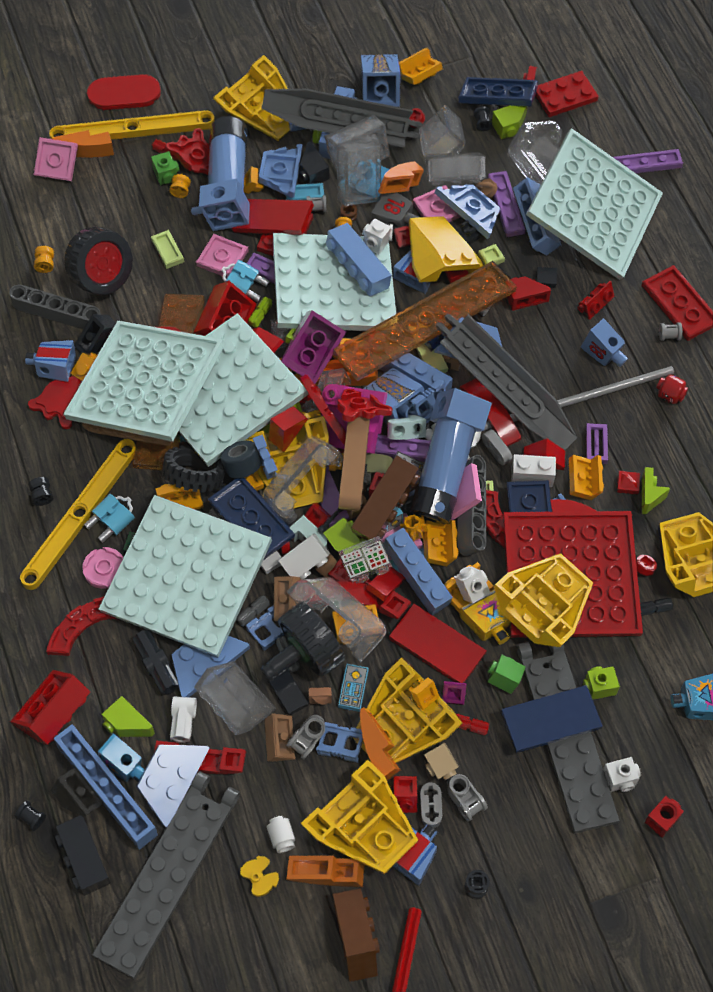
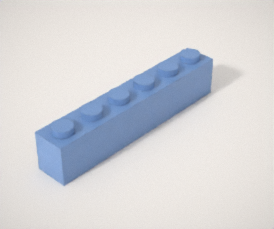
M73 724L54 737L59 750L139 850L158 836L152 822Z

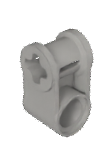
M319 715L309 716L291 736L286 746L296 750L304 760L325 732L324 719ZM313 721L321 724V729L317 732L311 731L308 727Z
M460 774L451 778L448 786V795L468 822L479 811L488 809L486 801L476 791L466 776ZM461 784L465 790L458 792L453 788V785Z

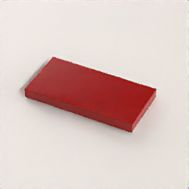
M248 199L250 203L249 224L232 227V230L237 233L303 235L314 204L309 200Z
M674 265L642 281V287L674 325L677 323L682 324V335L687 341L713 328V310Z
M416 604L412 605L389 636L391 641L457 683L466 682L487 652V650Z

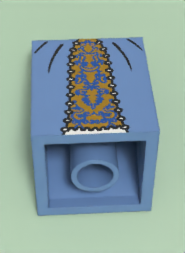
M397 54L361 55L363 100L400 107V69Z
M395 368L390 369L363 388L388 393L386 405L392 407L393 412L392 415L384 416L383 422L387 426L390 419L408 418L410 415H417L410 401L417 395L425 393L421 384ZM427 401L418 407L420 414L428 409Z

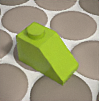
M510 105L493 111L492 125L501 139L518 134L526 117L527 106Z
M123 696L102 713L103 726L111 734L115 732L119 737H152L155 734L153 726Z

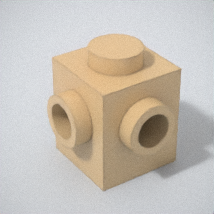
M446 743L425 754L429 762L426 764V767L432 777L436 775L438 779L443 777L447 780L457 774L455 769L459 766Z

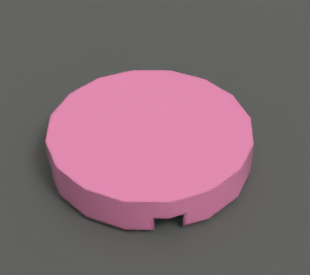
M109 547L91 551L83 562V574L86 581L96 588H109L123 560L122 554L116 549Z

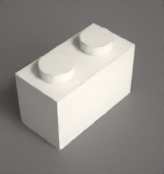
M514 454L511 467V482L549 480V487H553L556 476V457Z
M313 533L278 561L289 576L300 577L302 581L311 574L309 570L316 565L319 568L328 561L326 557L330 552L317 535Z

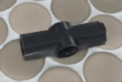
M143 630L137 633L132 638L142 657L141 660L147 673L153 677L159 692L162 695H169L175 692L179 684L170 669V664L164 651L159 649L150 630Z

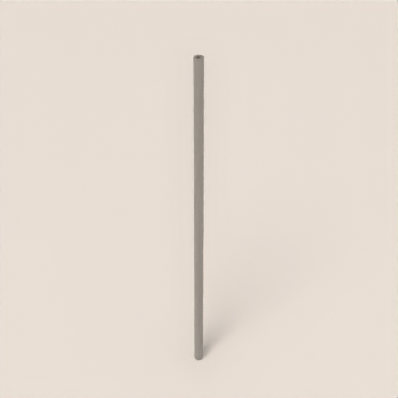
M670 366L557 401L560 407H565L674 374V369ZM510 414L513 422L519 420L514 414ZM488 421L486 422L484 431L492 429Z

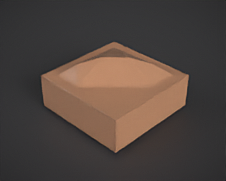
M330 687L309 689V704L324 705L332 703Z

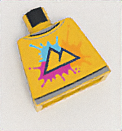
M495 590L477 602L469 603L461 608V619L481 640L486 641L494 637L499 645L509 640L510 637L505 629L509 627L510 620L502 614Z

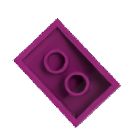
M313 310L307 311L281 361L286 367L300 376L308 374L313 383L316 384L346 331Z

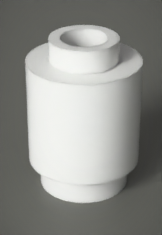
M283 816L272 818L266 827L273 848L277 850V853H284L295 847V837L289 819L283 818Z

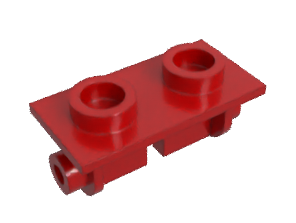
M611 281L607 284H599L590 293L591 297L587 296L579 302L578 310L582 313L587 312L589 320L615 297Z

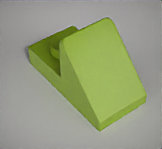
M645 467L642 475V514H647L665 500L670 490L669 487L656 486L657 476H653V468Z

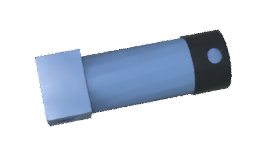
M230 116L218 118L211 124L208 185L200 186L199 206L191 209L193 215L203 214L212 231L249 224L250 203L244 193L248 131L243 121Z
M456 388L437 394L430 421L435 422L436 426L418 486L415 489L409 512L412 515L415 514L419 518L424 517L425 521L428 520L437 524H450L475 433L484 431L491 402Z

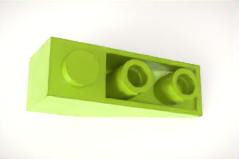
M343 518L323 532L333 548L343 555L360 549L362 557L354 560L357 561L364 558L367 567H369L362 548L370 544L352 532L351 527L354 524L352 520L348 522V520ZM380 566V567L375 568V569H373V570H376V571H378V572H381L383 569H382L381 566Z

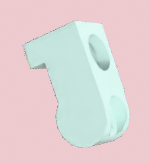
M410 415L408 418L388 420L387 438L408 440L426 437L425 418ZM417 423L420 425V431H417Z
M304 515L289 527L295 533V537L291 539L294 542L298 539L303 542L315 533L327 548V538L324 533L320 534L318 528Z

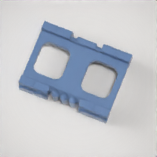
M438 379L430 385L428 391L425 390V393L417 395L410 401L414 406L417 416L426 419V424L430 421L436 401L434 394L440 389L446 391V383L443 380ZM427 401L428 409L420 414L418 407Z
M263 434L254 437L253 441L262 458V466H264L263 470L267 480L276 477L278 469L273 458L270 459L271 456L268 449H266L267 444Z
M274 605L268 609V613L259 617V620L255 618L246 624L247 631L251 633L264 651L272 646L276 639L284 636L281 628L277 627L272 621L274 618ZM262 626H265L271 633L265 640H260L255 634V631Z
M325 722V732L321 736L319 745L316 748L318 755L331 757V755L340 756L341 758L344 757V760L358 763V754L363 742L362 730L352 727L350 730L346 727H339L337 724ZM328 732L338 734L334 746L323 744L325 735ZM348 737L359 739L356 750L344 748Z

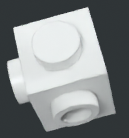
M374 219L370 225L367 224L362 232V235H364L363 242L372 252L379 255L389 242L391 226Z
M472 566L465 567L460 570L458 575L454 576L463 599L472 604L491 593L486 583L488 578L482 570Z
M632 757L607 763L603 769L610 792L617 790L626 792L634 789L641 776L637 763L634 764Z

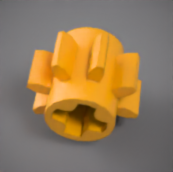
M415 514L404 517V524H400V528L404 527L413 542L420 538L423 539V532L428 531L424 517L419 518Z

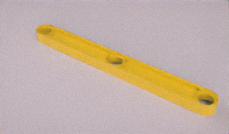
M196 111L55 126L51 128L49 134L52 139L57 133L66 135L89 130L90 135L109 132L112 140L188 132L196 128L207 130L210 129L211 124L215 120L213 113L210 111ZM203 118L211 119L209 122L201 121ZM129 126H137L135 130L128 129Z
M124 439L117 444L22 571L20 580L25 589L34 590L40 586L93 514L92 510L103 501L134 459L137 450L132 440ZM125 446L133 448L130 453H123L121 450ZM78 509H84L86 511L85 514L81 517H76L74 515L75 511ZM28 575H35L37 577L33 583H26L25 578Z

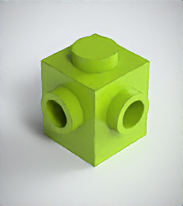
M614 666L608 668L594 667L587 672L585 680H583V686L587 685L592 700L617 694L619 683Z

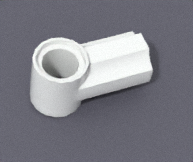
M173 697L171 740L178 743L190 742L192 721L196 715V698Z

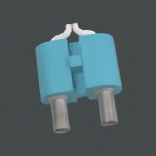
M238 260L236 264H229L228 267L223 266L221 270L225 282L231 281L256 302L259 301L261 296L250 290L253 282L257 281L266 287L269 283V280L258 275L259 270L241 260ZM233 266L234 268H233L232 272L229 274L228 278L226 279V278H225V276H226V271H225V270H228V269H230V268Z
M109 494L92 510L94 515L84 526L90 529L99 520L108 528L98 537L102 543L113 533L118 535L135 518L131 513L133 510L131 505L132 499L129 497L123 498L122 496L114 497L112 494ZM118 499L128 501L127 504L130 509L128 510Z

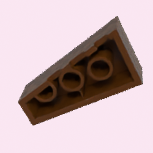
M396 455L352 525V532L371 544L376 543L377 540L381 541L387 531L385 528L394 521L398 514L397 510L401 505H404L409 492L419 481V468Z

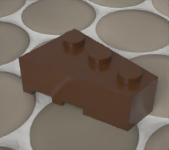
M361 888L333 894L339 933L348 967L349 982L378 976L376 953H380L378 939H373L371 933L375 932L373 918H368L367 912L370 911L368 897H363Z

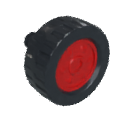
M97 226L79 231L69 242L64 256L66 273L71 282L78 288L96 295H107L121 288L130 276L133 264L132 251L125 238L110 229Z

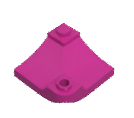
M337 384L327 385L322 392V397L329 410L333 412L346 432L348 422L343 420V414L337 409L338 398L341 399L345 389L361 392V397L369 399L370 394L374 395L384 405H386L388 394L386 392ZM334 391L335 395L331 398L330 392ZM377 415L370 419L367 453L375 454L378 434H381L384 418L382 415ZM326 421L329 433L328 447L345 449V445H343Z

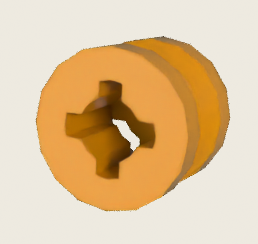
M183 174L174 175L169 189L171 195L177 198L187 197L191 180Z

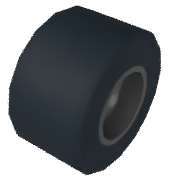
M249 440L236 442L225 448L221 453V461L225 471L232 478L247 477L255 473L262 465V458L255 443Z

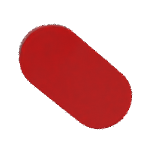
M149 75L100 78L93 81L87 89L89 102L101 110L146 107L152 105L161 95L159 82Z

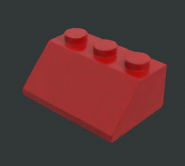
M231 281L215 285L193 333L206 336L237 313L248 324V320L257 304Z
M52 670L10 722L36 741L48 745L58 735V731L63 725L72 719V714L76 709L85 703L90 691L73 674Z

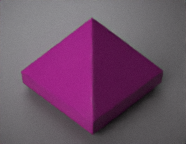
M444 681L442 699L446 703L464 705L467 683Z

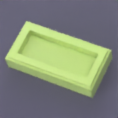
M169 230L151 236V241L166 269L184 262V258Z

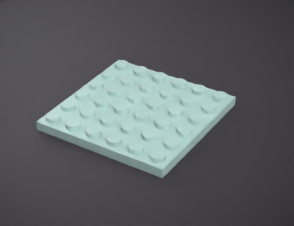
M571 128L566 134L526 215L621 280L625 276L663 193Z
M273 233L277 328L297 329L306 312L313 310L342 330L371 331V329H374L376 331L397 332L398 325L392 277L389 289L369 296L365 290L361 289L355 278L350 276L348 270L338 261L335 254L327 248V235ZM388 242L379 255L374 254L392 275Z
M238 313L206 335L207 337L223 339L225 345L178 431L208 467L221 458V453L225 448L236 442L245 441L270 423L271 418L289 409L309 394L303 384Z
M117 321L63 415L67 420L173 442L225 345L223 339Z
M154 495L99 610L110 616L219 657L272 539L271 537Z

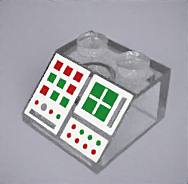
M380 536L338 551L352 582H364L369 579L368 576L375 573L377 575L389 572L390 567H393Z

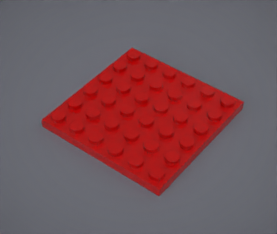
M631 511L504 512L503 523L507 573L562 554L593 582L575 632L571 637L642 636L643 629ZM510 621L511 638L527 637Z

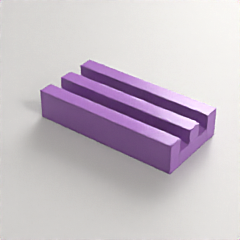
M587 423L586 458L592 459L599 455V430H602L603 456H601L603 464H607V424ZM591 429H594V456H591Z

